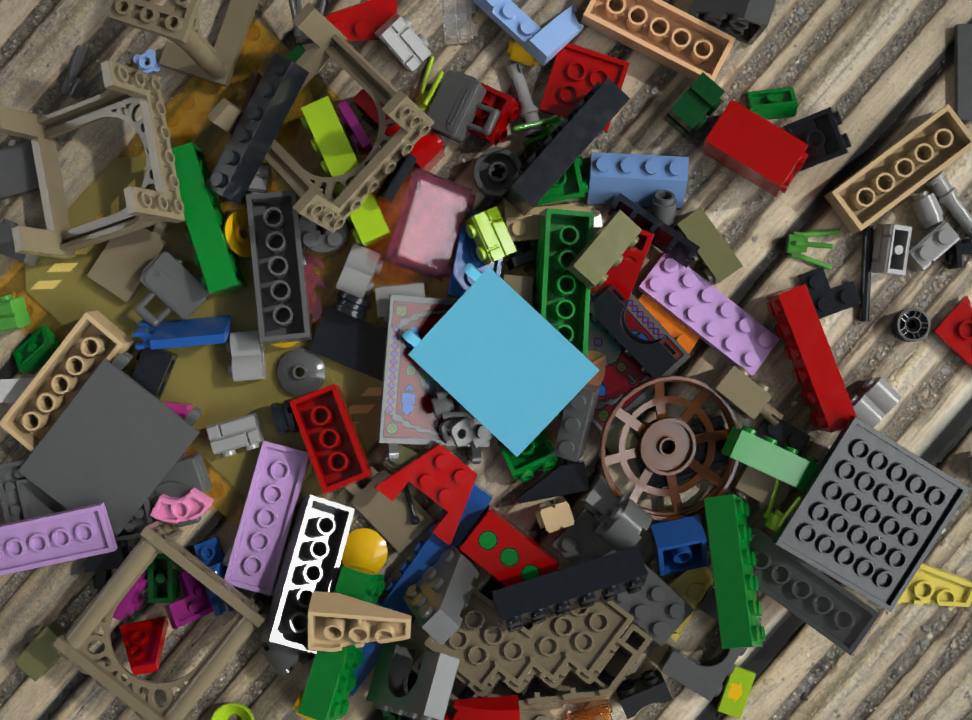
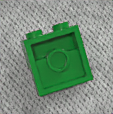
M581 155L537 203V207L559 202L560 204L573 202L585 198V193H588L586 178L582 179L580 170L584 169Z
M545 429L523 450L519 457L500 447L515 481L519 479L521 482L528 481L534 477V472L540 469L543 472L549 471L559 461L558 457L553 455L554 448Z

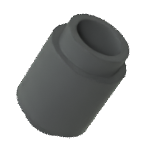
M660 190L652 198L651 214L668 226L672 225L675 219L677 200L674 193L668 190Z

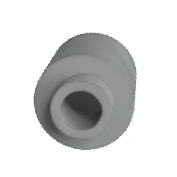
M924 191L913 197L915 201L911 205L920 224L923 223L925 228L944 220L942 217L943 211L934 193L929 194L928 191Z

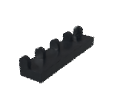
M621 193L609 207L608 215L611 216L614 212L621 210L642 230L653 233L654 236L651 244L686 268L700 249L698 245Z

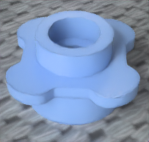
M148 49L142 55L136 54L133 58V62L137 64L140 71L154 74L161 69V65L155 57L156 52L152 49Z

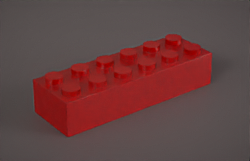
M806 284L794 286L768 296L767 309L770 315H774L776 319V332L779 338H783L786 345L784 353L794 366L792 373L795 381L801 384L803 390L801 397L806 406L809 405L812 413L809 417L813 427L830 433L842 429L851 415L856 418L857 416Z

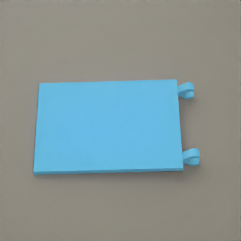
M468 263L463 268V271L475 281L423 339L412 329L406 330L402 337L415 347L408 355L518 457L596 375L599 369L490 267L481 273L473 264Z

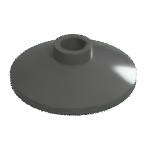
M297 348L287 352L282 357L278 365L277 375L281 386L287 392L296 396H304L317 391L322 386L325 380L326 369L323 360L318 354L306 348ZM299 367L304 369L302 377L296 374V370Z

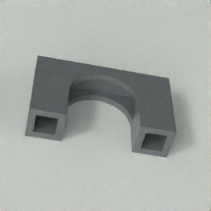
M710 586L697 607L719 621L715 588ZM670 645L658 666L663 673L711 702L714 696L717 697L720 694L724 679L733 673L736 666L734 664L739 655L742 656L746 652L747 648L723 649L717 657L711 660L698 661Z
M383 643L366 700L375 702L374 708L418 720H433V718L444 720L460 659L443 653L425 650L418 678L408 693V676L416 650L393 643Z

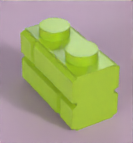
M497 206L466 220V232L471 239L474 238L477 245L476 254L481 261H484L485 265L517 251Z

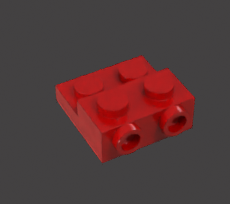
M481 83L486 89V94L481 103L498 109L500 116L489 136L468 129V132L481 140L497 146L498 142H503L508 134L506 128L509 122L516 120L518 117L519 103L513 97ZM478 109L472 123L484 127L490 113Z

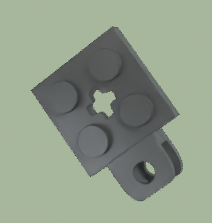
M459 402L454 404L456 412L467 411ZM474 416L451 417L443 421L438 428L445 444L454 443L455 446L459 447L469 443L470 447L477 448L494 437ZM448 428H449V433L451 434L450 436H448V434H447V429H448Z

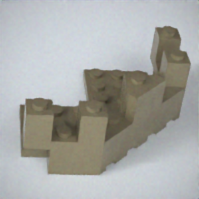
M471 585L470 589L473 592L468 606L462 608L460 617L463 619L460 628L442 646L431 636L425 641L424 645L431 651L460 659L449 698L451 704L453 700L518 695L520 713L560 709L565 704L597 700L608 702L634 663L636 664L650 645L652 637L633 624L634 617L612 600L604 602L603 599L595 601V605L586 609H580V607L570 609L571 612L565 616L556 617V614L548 616L546 621L533 625L530 630L522 625V629L514 632L502 631L493 602ZM425 651L411 667L417 676Z

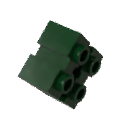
M703 72L663 119L684 137L689 132L694 135L706 122L707 118L704 115L706 114L710 117L723 102L720 97L725 91Z

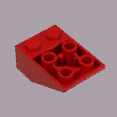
M642 230L637 236L639 241L630 250L627 248L623 252L622 256L624 258L615 268L611 267L606 273L608 278L599 287L597 285L591 287L590 294L599 297L609 286L613 285L629 301L654 234Z

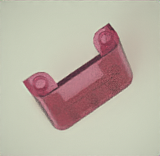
M416 168L393 233L386 262L389 265L441 282L444 281L445 277L449 278L452 264L449 263L464 214L467 208H473L476 195L472 194L473 189Z

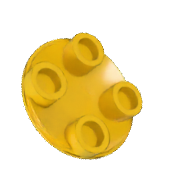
M355 529L348 534L341 561L344 566L361 567L378 572L387 560V542L378 532L372 529Z

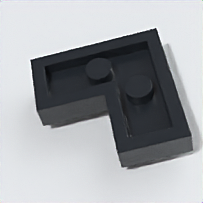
M823 267L798 275L801 285L806 284L819 319L861 304L854 281L831 289Z

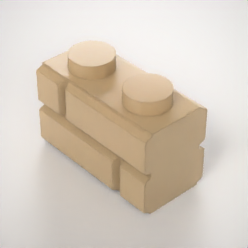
M563 496L553 499L552 502L547 501L539 504V511L535 512L540 529L546 528V531L549 533L560 530V527L572 526L575 522L569 504Z

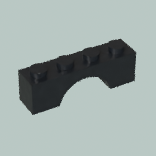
M611 285L590 304L589 315L596 323H601L607 329L606 333L612 340H618L621 343L627 356L631 359L635 358L641 364L640 368L647 376H652L656 379L678 359L680 354L664 337L656 340H645L633 334L627 325L625 317L629 301Z

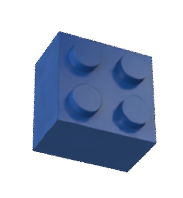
M699 515L685 516L681 519L668 522L661 521L651 525L653 552L660 576L708 566L707 538Z

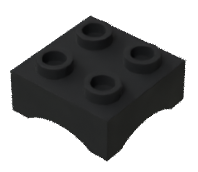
M647 670L640 675V678L633 681L632 679L622 681L617 688L616 693L627 719L636 716L638 711L649 704L667 703L673 700L659 670Z

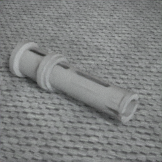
M514 63L507 66L506 71L519 103L518 117L522 119L523 124L539 121V109L533 104L521 64ZM537 126L525 129L524 135L526 138L534 137L545 132V127Z
M941 171L928 180L925 185L926 187L930 186L938 197V203L945 204L969 236V239H971L972 215L958 198L956 187L952 188L944 177V171Z

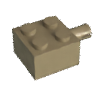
M725 365L709 386L722 395L730 407L744 418L754 420L759 414L773 427L779 423L776 419L781 420L783 414L768 403L772 398L767 393L769 388L759 380H751L748 377L750 373L742 366Z

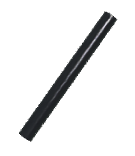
M871 225L863 229L861 304L859 321L869 322L870 270L873 247V226Z

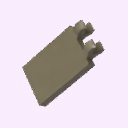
M164 221L155 224L153 232L143 228L110 239L87 274V277L123 301L130 303L142 285L139 280L143 274L142 271L158 254H162L169 242L163 238L170 230L172 224Z
M368 460L373 476L370 477L372 480L363 489L357 482L345 488L355 496L350 502L401 553L434 521V518L410 494L416 516L420 519L417 525L411 524V513L404 489H402L394 501H391L378 491L374 486L392 474L386 468L379 472Z

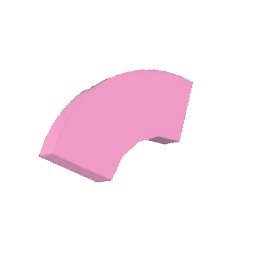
M195 487L182 497H170L162 494L159 496L149 516L167 523L194 520L206 512L215 500Z

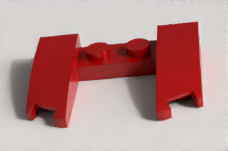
M518 695L453 700L452 705L457 711L454 715L445 714L444 720H520Z

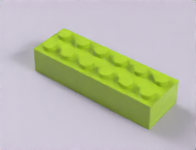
M328 96L301 108L304 115L300 119L309 135L313 134L314 136L310 141L319 157L323 156L324 160L320 163L328 177L346 174L360 165L335 107ZM337 183L333 188L337 198L343 191L341 183ZM373 192L362 201L360 208L353 211L346 219L349 223L353 222L355 228L351 229L356 242L359 245L363 244L366 248H370L393 237Z

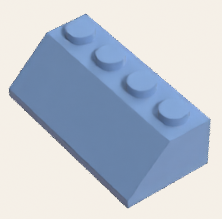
M591 152L589 156L587 204L611 205L614 199L621 193L640 207L651 208L652 198L656 192L668 190L675 195L677 200L676 209H683L688 182L689 157Z

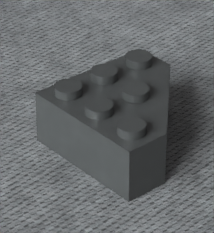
M691 0L687 13L736 38L735 40L752 45L767 28L776 0Z
M455 545L445 550L440 559L433 566L426 569L423 577L416 584L411 585L403 596L420 626L441 646L460 628L463 620L460 617L462 608L468 606L473 592L470 589L473 580L478 579L480 573L474 563Z

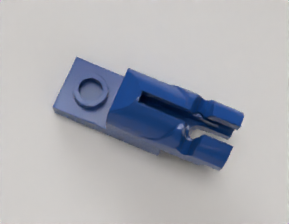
M216 536L195 544L194 549L198 559L224 579L228 566L223 565L225 553L219 537ZM205 586L215 616L222 615L226 611L224 601ZM226 603L229 612L235 610L228 603Z

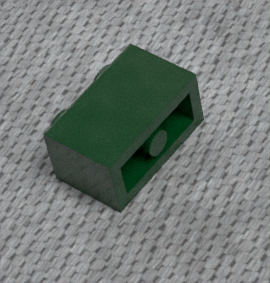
M162 551L159 552L148 566V603H173L180 598V582L177 576L180 573L179 565Z

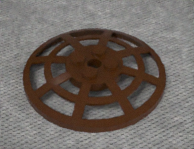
M659 376L656 379L646 380L631 388L611 409L600 436V466L609 489L617 499L623 495L614 484L607 467L620 462L625 475L635 485L629 498L636 504L643 491L656 496H670L673 506L671 511H657L641 507L652 516V519L677 520L685 516L696 515L705 510L704 498L721 496L730 485L739 461L729 457L721 477L709 470L715 455L716 440L727 439L733 426L739 428L732 408L714 388L686 376ZM664 383H684L694 386L701 391L692 401L677 396H665ZM654 385L655 398L641 404L631 415L620 408L635 393ZM709 396L722 410L729 429L714 431L709 417L700 408ZM665 403H674L687 407L678 419L666 417ZM655 406L657 419L651 421L646 426L636 419L645 410ZM694 414L702 421L706 432L694 434L687 425ZM615 416L624 422L619 436L618 452L606 456V437ZM631 427L640 433L638 447L625 450L626 437ZM666 440H671V450L668 452H663V442ZM707 442L706 456L701 464L693 459L696 452V444ZM640 457L645 465L639 478L631 471L627 463L628 459ZM687 467L696 472L688 481L681 485L677 484L675 474L680 473ZM656 473L666 476L668 488H656L647 485L652 474ZM703 477L715 485L701 500L683 508L680 493L694 487Z

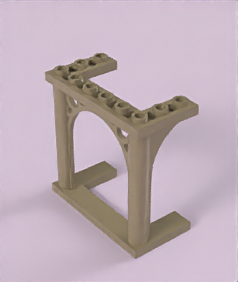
M114 0L108 17L112 21L156 34L172 41H166L159 61L162 67L228 88L259 0L230 1L214 47L205 39L200 29L199 6L201 0H169L167 7L145 0Z
M308 2L292 20L303 33L314 41L295 62L309 72L300 91L331 57L373 99L379 115L378 136L370 154L359 166L346 174L336 177H319L307 172L275 139L264 160L300 197L293 208L302 216L334 233L344 225L345 220L353 211L360 208L362 201L378 188L383 178L394 171L396 164L412 151L416 142L430 131L431 126L435 122L400 89L397 90L346 41L347 37ZM223 98L207 117L214 124L232 135L244 111ZM391 125H399L401 127L394 136H387L385 133L386 129ZM337 183H341L343 191L334 199L333 188ZM323 184H327L325 190L320 188Z
M106 60L100 64L104 86L108 90L99 95L45 116L0 105V133L31 140L47 229L25 226L11 228L15 253L71 259L76 257L75 251L164 221L173 223L185 221L184 205L181 201L179 190L180 183L176 174L175 157L172 153L170 131L165 116L166 109L162 100L161 83L157 76ZM138 107H140L142 118L136 121L135 113ZM124 109H128L127 115L125 114ZM101 119H122L136 130L145 149L146 171L141 188L130 186L123 189L127 206L125 209L71 229L55 137ZM154 184L156 191L149 190V187Z
M160 520L143 529L140 533L142 536L141 540L71 629L58 637L52 646L57 649V653L61 657L73 661L80 672L86 675L89 674L96 679L98 686L115 694L116 699L121 704L129 705L134 709L140 719L187 720L194 712V705L256 627L259 628L267 619L272 601L264 594L258 592L251 599H248L176 542L184 531L176 527L174 523ZM160 551L239 612L200 663L190 673L168 682L147 681L129 672L116 657L110 638L111 621L117 606ZM99 626H101L104 631L103 635L96 633L98 632ZM97 641H101L105 645V649L101 653H93L89 648L95 645ZM104 656L108 657L111 661L110 665L101 658ZM122 674H126L128 679L123 677ZM146 687L149 690V694L146 695L140 688ZM172 687H178L180 689L178 692L175 693V695H177L175 697L173 695V691L171 690ZM157 689H162L166 693L167 701L163 706L155 702L154 694Z

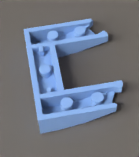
M473 0L479 8L543 66L584 28V25L579 24L576 19L577 9L574 5L570 6L541 29L511 0Z

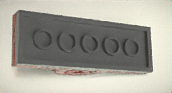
M754 526L752 529L753 541H750V549L755 553L756 565L753 566L754 576L758 578L759 589L850 656H854L880 620L882 614L846 590L829 575L773 543V537Z

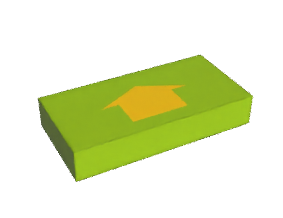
M735 666L733 673L727 677L716 708L717 711L741 719L756 676L754 671Z

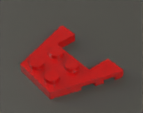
M438 443L413 459L405 467L398 469L385 480L378 482L374 487L391 501H394L406 484L411 482L446 510L445 514L431 531L446 544L450 545L477 473Z

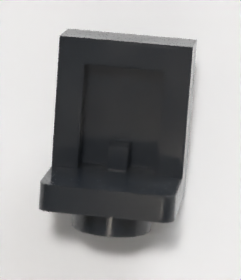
M972 238L962 239L961 244H954L945 252V261L948 264L949 270L962 268V255L972 254Z

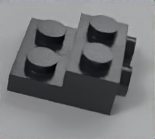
M829 107L784 126L786 132L808 144L805 153L809 155L800 171L849 153L847 148L851 147V142L847 133H841L839 125L843 124L838 110L833 112L832 107Z
M776 419L779 423L774 427L767 420H762L755 436L761 439L764 435L778 441L776 446L781 448L784 445L798 450L797 455L800 456L811 436L782 419Z

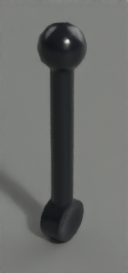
M406 484L403 489L411 513L410 522L413 525H417L420 519L416 516L408 485Z

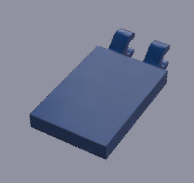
M471 210V213H467L466 220L481 212ZM464 224L459 226L446 296L460 299L475 282L463 271L466 264H473L481 273L490 267L500 276L503 263L502 258L485 265L484 261L478 258L475 240L468 236L466 225Z
M231 315L161 321L157 327L150 326L143 319L138 323V327H146L149 332L141 328L134 330L133 337L139 336L144 340L143 342H137L135 349L141 350L151 347L152 350L225 343L232 327Z

